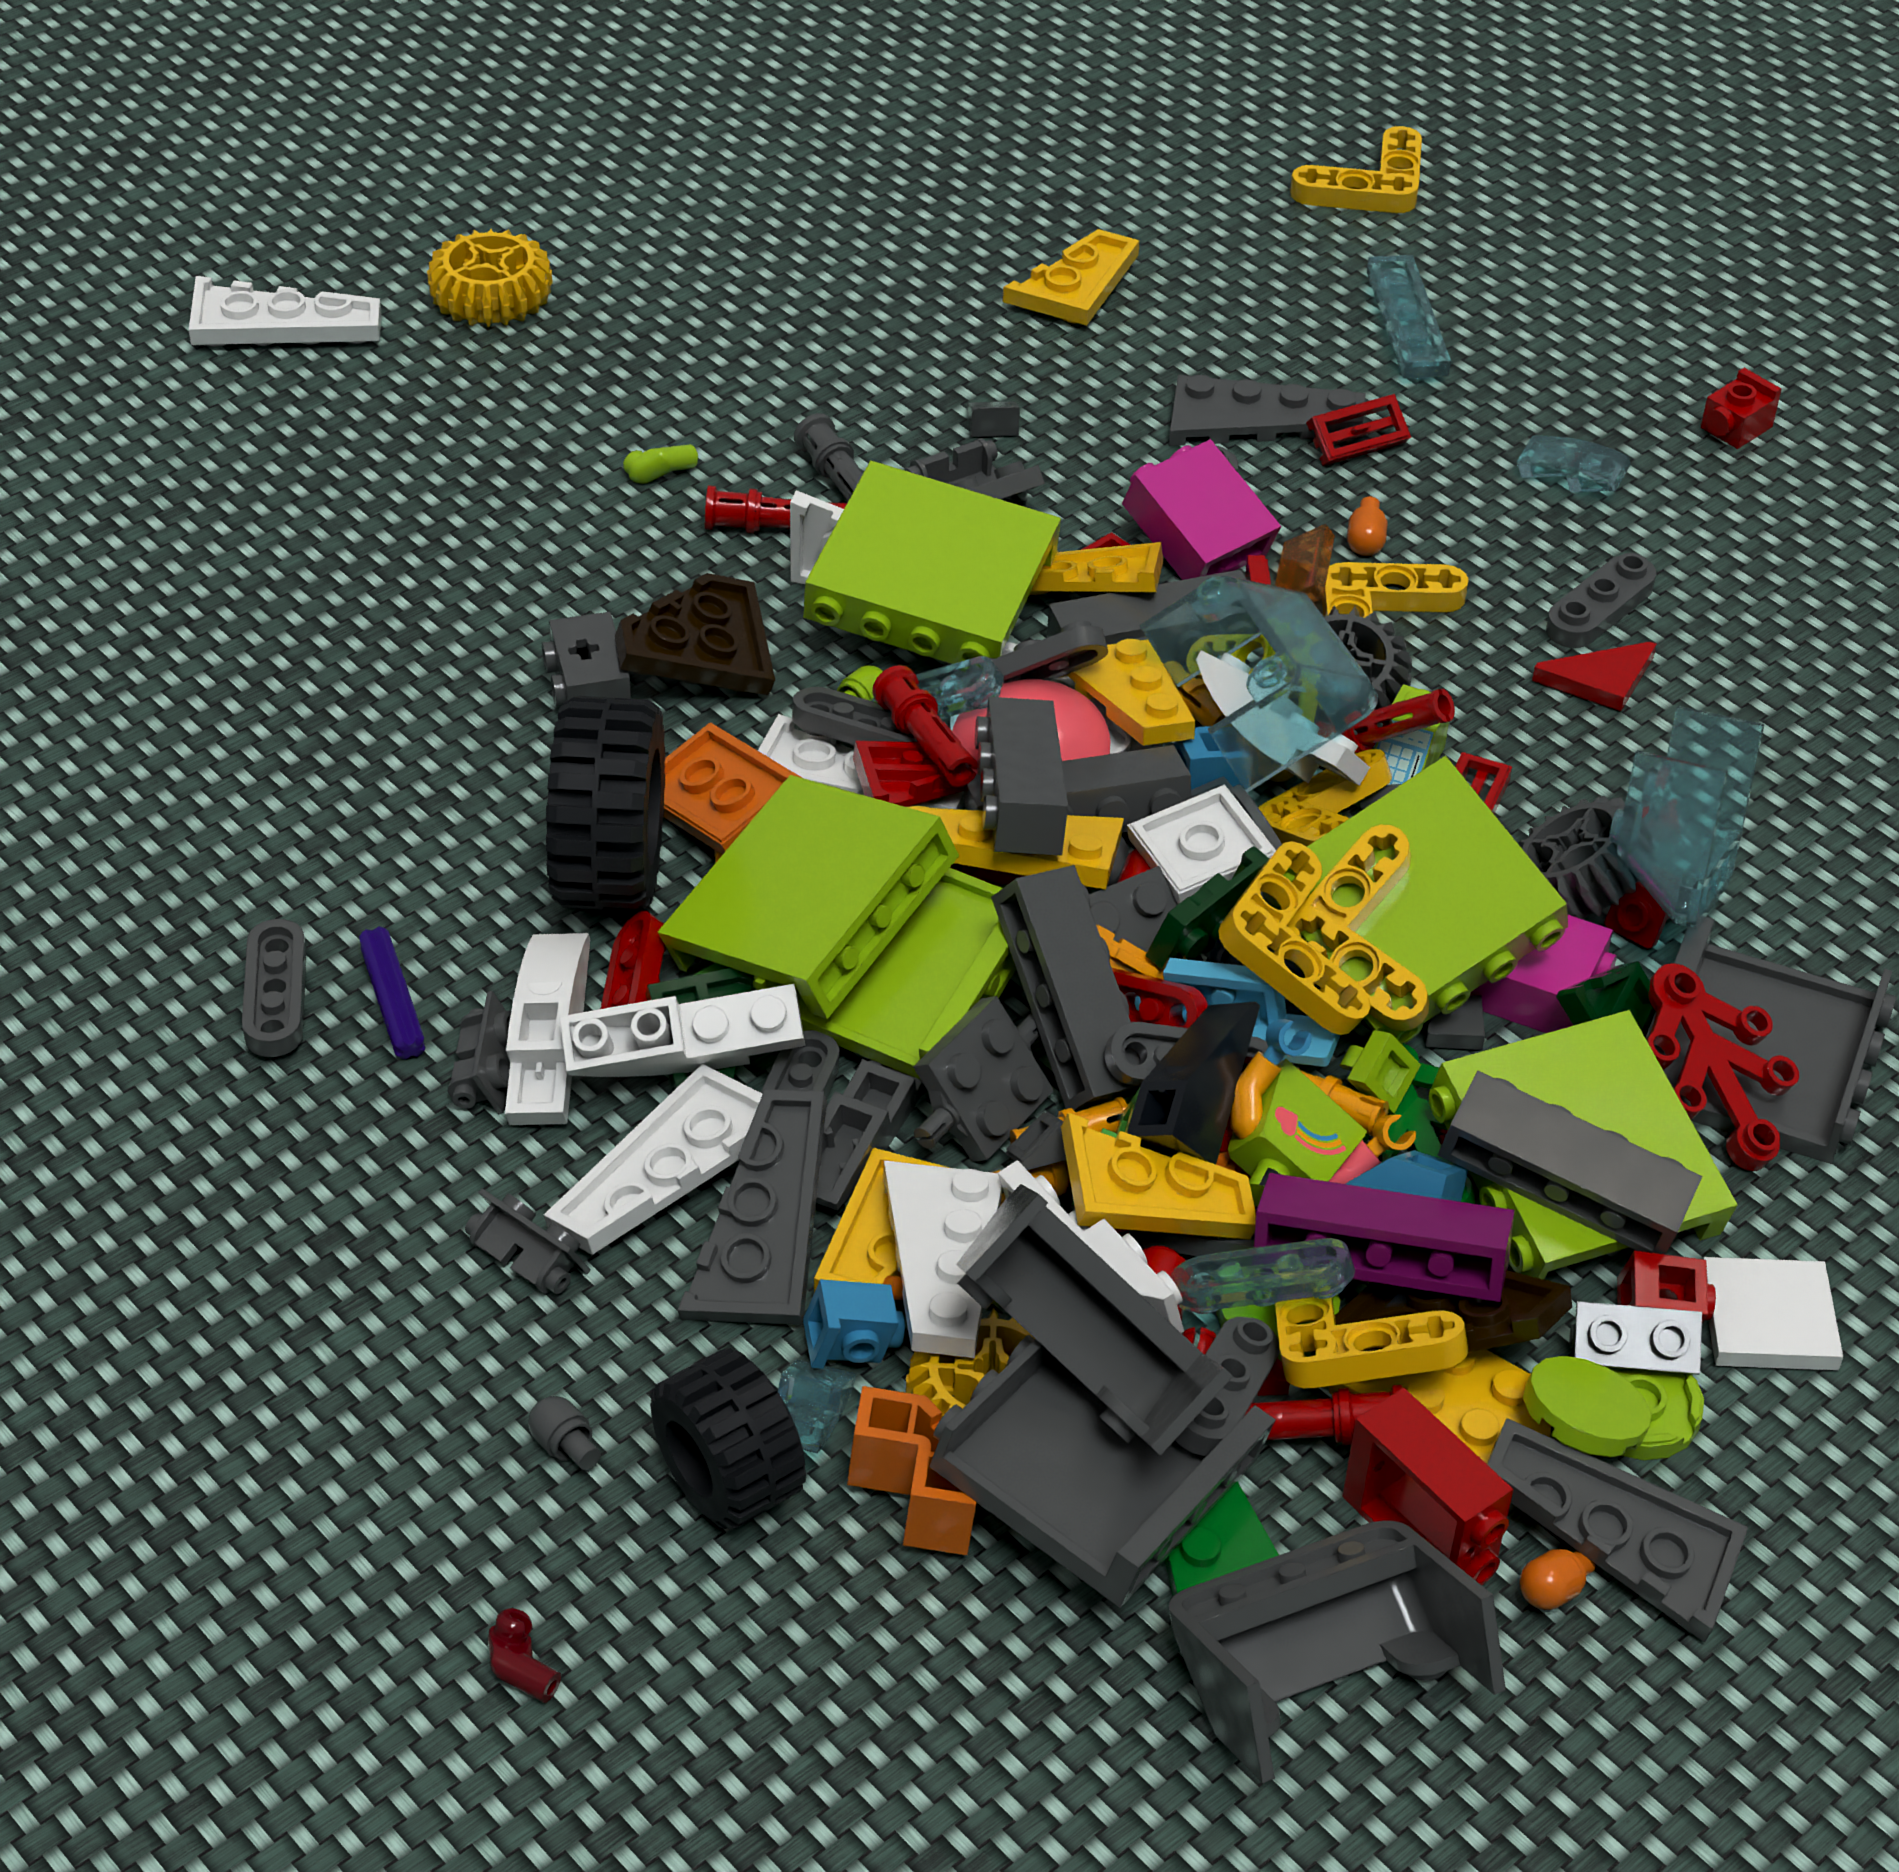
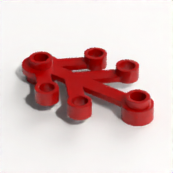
M1675 963L1663 965L1653 974L1650 980L1648 996L1657 1015L1651 1033L1646 1040L1662 1069H1666L1680 1054V1044L1675 1034L1681 1022L1690 1039V1044L1676 1086L1673 1088L1690 1120H1692L1705 1108L1707 1103L1706 1094L1702 1089L1707 1073L1736 1128L1730 1133L1726 1141V1148L1730 1158L1736 1165L1745 1170H1761L1777 1156L1780 1149V1134L1771 1122L1765 1119H1758L1733 1069L1759 1082L1765 1091L1776 1096L1784 1095L1798 1082L1799 1070L1796 1064L1785 1056L1777 1055L1767 1061L1712 1031L1706 1020L1707 1018L1732 1030L1740 1042L1754 1046L1759 1044L1773 1028L1772 1019L1764 1009L1758 1006H1748L1741 1011L1706 993L1699 976L1688 967ZM1747 1021L1752 1022L1758 1031L1751 1028ZM1654 1045L1661 1047L1665 1055L1660 1054ZM1774 1071L1780 1073L1784 1081L1780 1080L1774 1074ZM1680 1095L1686 1097L1690 1101L1691 1106L1685 1104Z

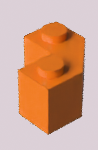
M862 1386L847 1485L910 1495L903 1540L904 1546L968 1555L976 1501L929 1467L939 1440L934 1438L933 1434L941 1420L942 1412L924 1395Z

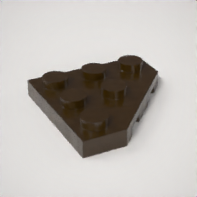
M706 573L695 579L692 587L682 593L675 590L653 602L648 612L640 616L633 613L622 619L615 634L620 670L632 671L639 675H654L682 680L689 684L700 683L728 688L740 693L751 692L768 696L775 682L755 583L751 581Z
M1507 1270L1500 1302L1372 1282L1335 1314L1336 1325L1429 1311H1449L1459 1315L1464 1321L1469 1353L1540 1339L1573 1306L1570 1286ZM1372 1348L1364 1351H1375L1383 1348Z

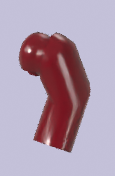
M514 1608L505 1609L497 1615L496 1625L489 1629L487 1640L491 1669L500 1680L546 1703L556 1693L561 1681V1673L533 1658L531 1637L529 1636L532 1629V1620L527 1613Z

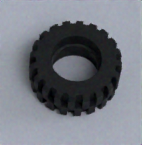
M574 696L562 703V706L559 708L558 721L555 722L554 740L551 746L550 773H548L546 866L547 876H549L548 886L550 893H552V899L564 908L639 912L650 906L653 901V893L656 890L657 873L659 872L660 848L662 846L665 732L661 708L649 700Z

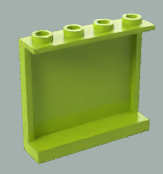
M870 460L805 582L803 618L968 669L969 664L976 660L984 658L996 659L1002 656L1003 649L1043 565L1050 567L1057 554L1061 518Z
M1446 755L1307 846L1316 854L1322 865L1321 878L1310 892L1311 894L1363 833L1371 827L1380 824L1392 825L1401 829L1407 836L1411 852L1410 867L1355 932L1418 976L1425 984L1429 999V1011L1423 1023L1440 1012L1449 1014L1457 1010L1468 1000L1471 991L1488 980L1494 983L1505 978L1515 969L1519 959L1535 949L1543 951L1550 948L1561 939L1565 929L1568 928L1567 903ZM1392 845L1386 850H1381L1378 847L1374 848L1375 863L1367 872L1373 882L1377 881H1374L1372 868L1383 857H1388L1391 860L1395 859L1394 846ZM1288 868L1283 876L1292 882L1296 873ZM1346 883L1335 889L1332 900L1342 907H1351L1357 905L1363 899L1365 892L1356 884ZM1262 892L1264 900L1270 906L1281 910L1280 904L1272 896ZM1318 928L1314 933L1303 930L1301 932L1302 939L1307 943L1312 940L1323 946L1327 950L1328 959L1330 960L1334 951L1323 942L1321 929ZM1353 957L1343 963L1341 970L1355 981H1361L1371 974L1373 964L1366 958ZM1386 974L1380 988L1390 995L1392 1010L1396 1011L1402 1005L1409 1009L1413 1008L1412 993L1408 992L1406 996L1401 998L1389 991L1386 985L1385 977L1388 976ZM1369 1013L1363 1019L1372 1032L1377 1030L1391 1033L1401 1044L1412 1040L1423 1027V1023H1421L1418 1027L1408 1031H1396L1385 1026Z
M790 775L658 930V934L680 970L686 972L696 958L700 957L782 985L795 984V988L798 990L810 1013L828 1019L959 857V854L940 816Z
M949 868L828 1019L811 1014L796 989L803 1031L814 1030L828 1035L837 1042L838 1046L921 1080L913 1066L981 998L993 996L999 998L1016 971L1015 963L991 899L993 895L1003 888ZM754 975L755 981H753V986L756 990L783 986L782 984Z
M1630 1010L1441 1063L1429 1092V1104L1436 1120L1440 1123L1444 1122L1447 1130L1478 1070L1493 1078L1507 1080L1516 1086L1517 1089L1548 1104L1562 1106L1574 1116L1603 1130L1617 1132L1627 1138L1629 1142L1661 1157L1672 1158L1680 1162L1686 1169L1703 1176L1678 1232L1693 1228L1700 1241L1721 1235L1738 1206ZM1468 1170L1479 1190L1481 1205L1515 1210L1509 1264L1517 1273L1545 1279L1549 1271L1628 1248V1246Z

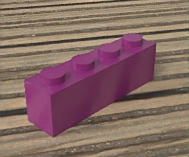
M1269 1173L1256 1211L1253 1263L1500 1302L1509 1263L1515 1210Z

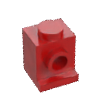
M1744 367L1738 371L1737 379L1707 397L1700 428L1739 449L1773 427L1782 388Z
M1634 1250L1617 1277L1618 1305L1702 1312V1324L1705 1320H1711L1713 1316L1716 1291L1713 1284H1707V1262L1704 1259Z

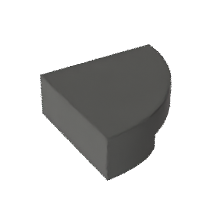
M1471 995L1457 1010L1449 1014L1440 1012L1432 1017L1428 1026L1426 1047L1483 1050L1485 1029L1482 995Z

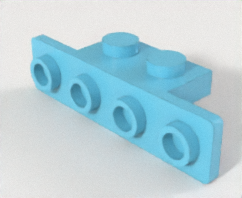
M1169 958L1163 971L1164 980L1189 985L1198 989L1206 998L1208 1006L1242 1002L1258 1003L1260 1008L1252 1034L1253 1037L1266 1041L1267 1027L1278 1019L1293 1020L1291 1027L1284 1035L1286 1046L1289 1045L1293 1036L1298 1031H1309L1311 1034V1044L1307 1051L1299 1056L1285 1055L1282 1060L1287 1059L1291 1063L1321 1067L1329 1065L1341 1035L1329 1032L1309 1016L1287 1014L1284 996L1249 968L1241 965ZM1136 996L1135 1006L1139 1011L1141 1000L1139 996ZM1184 1006L1182 1010L1183 1020L1186 1022L1187 1011Z

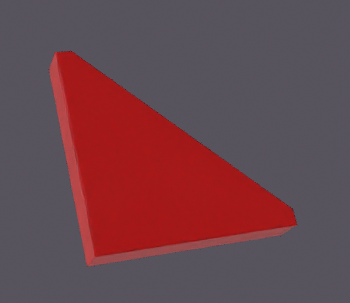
M1649 641L1538 662L1534 667L1532 681L1622 711L1653 660L1657 644Z

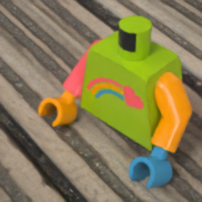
M1288 1019L1275 1020L1267 1027L1266 1042L1268 1048L1264 1054L1258 1051L1241 1073L1236 1084L1234 1102L1230 1112V1124L1233 1135L1227 1150L1230 1159L1251 1176L1249 1182L1255 1207L1259 1205L1269 1173L1346 1184L1379 1165L1381 1161L1378 1157L1386 1150H1405L1416 1139V1131H1408L1400 1136L1397 1142H1392L1388 1135L1389 1127L1402 1115H1384L1375 1122L1372 1131L1373 1139L1366 1144L1362 1139L1367 1130L1289 1060H1282L1285 1055L1299 1056L1305 1053L1311 1044L1310 1032L1300 1030L1293 1036L1289 1045H1285L1284 1035L1293 1023V1020Z

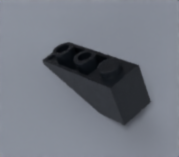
M1242 1002L1209 1005L1142 1081L1127 1131L1128 1134L1141 1138V1147L1169 1157L1182 1152L1213 1164L1217 1163L1234 1102L1236 1084L1242 1073L1260 1008L1258 1003Z

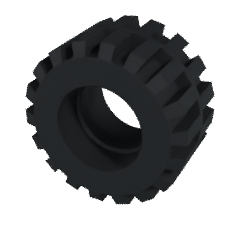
M723 1348L659 1382L652 1389L650 1395L652 1422L657 1442L666 1464L691 1503L722 1529L728 1528L729 1530L735 1529L796 1495L803 1489V1483L806 1482V1464L801 1440L792 1416L771 1381L741 1352L733 1351L731 1348Z

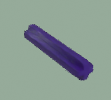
M381 926L374 930L365 929L359 936L360 949L394 1053L404 1060L410 1056L419 1057L426 1048L424 1035L389 931Z

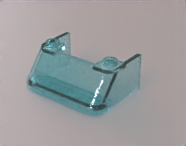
M1215 576L1206 579L1197 589L1139 625L1177 687L1200 674L1196 658L1201 650L1221 659L1224 653L1232 654L1263 634L1276 654L1258 662L1248 676L1246 686L1254 700L1207 729L1247 793L1365 719L1372 713L1378 702V694L1366 673L1309 596L1300 591L1231 576Z
M1678 706L1675 712L1667 757L1638 750L1635 753L1624 810L1617 809L1614 814L1609 841L1618 843V856L1674 924L1698 929L1729 885L1738 855L1765 724Z

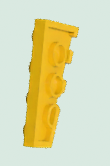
M925 806L908 807L940 816L959 854V857L954 862L955 864L1024 876L1075 865L1079 879L1084 886L1105 890L1122 837L1124 818L1067 815L1062 856L994 852L992 830L983 829V811L929 808Z

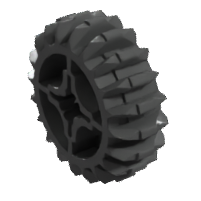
M1334 605L1328 616L1323 617L1313 610L1309 617V623L1299 619L1295 620L1292 631L1306 633L1322 646L1325 652V665L1312 721L1320 719L1328 722L1338 719L1341 713L1352 708L1369 712L1392 705L1402 685L1411 686V675L1409 673L1412 671V659L1409 657V652H1406L1407 645L1404 641V636H1395L1392 622L1379 625V619L1375 612L1363 618L1359 617L1356 606H1354L1349 614H1340ZM1296 695L1288 696L1292 701L1297 703Z
M1600 796L1592 803L1584 798L1574 807L1567 808L1563 806L1560 813L1553 817L1545 816L1543 824L1539 827L1530 828L1528 830L1529 837L1518 842L1523 851L1567 903V914L1583 920L1587 915L1593 913L1600 916L1602 910L1610 905L1619 906V899L1625 894L1636 892L1635 883L1645 880L1649 876L1647 868L1656 861L1653 851L1657 846L1653 840L1652 831L1642 814L1636 811L1633 804H1625L1621 797L1608 800L1605 796Z

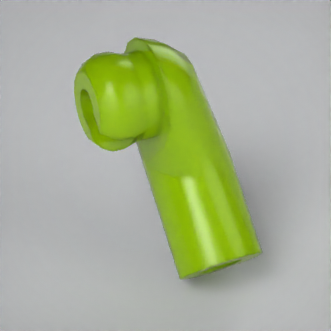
M691 444L653 448L645 452L635 450L625 457L623 468L633 482L647 484L672 471L696 467L698 453Z

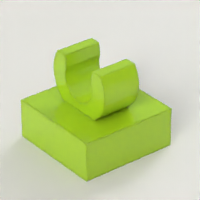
M1374 1030L1364 1048L1356 1045L1349 1047L1339 1066L1342 1069L1351 1071L1347 1080L1360 1093L1388 1101V1112L1395 1114L1421 1064L1391 1033Z

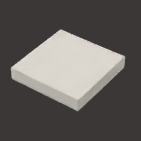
M1225 784L1127 825L1129 840L1151 869L1160 866L1177 905L1187 897L1195 894L1203 884L1217 873H1220L1230 881L1241 863L1242 854L1249 848L1255 846L1268 858L1276 851Z
M1704 1257V1260L1707 1262V1284H1713L1716 1291L1714 1313L1711 1320L1708 1321L1715 1366L1839 1371L1843 1360V1352L1824 1261Z

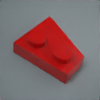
M855 741L853 761L865 796L908 807L964 791V786L956 787L948 783L941 770L933 763L918 742Z

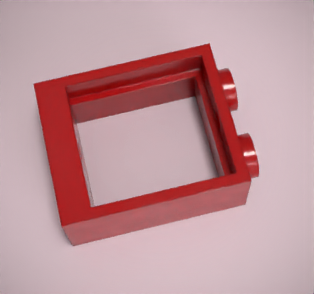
M1403 1387L1356 1418L1342 1497L1369 1523L1396 1521L1406 1524L1480 1585L1485 1584L1500 1565L1498 1555L1503 1535L1509 1526L1507 1516L1514 1489Z

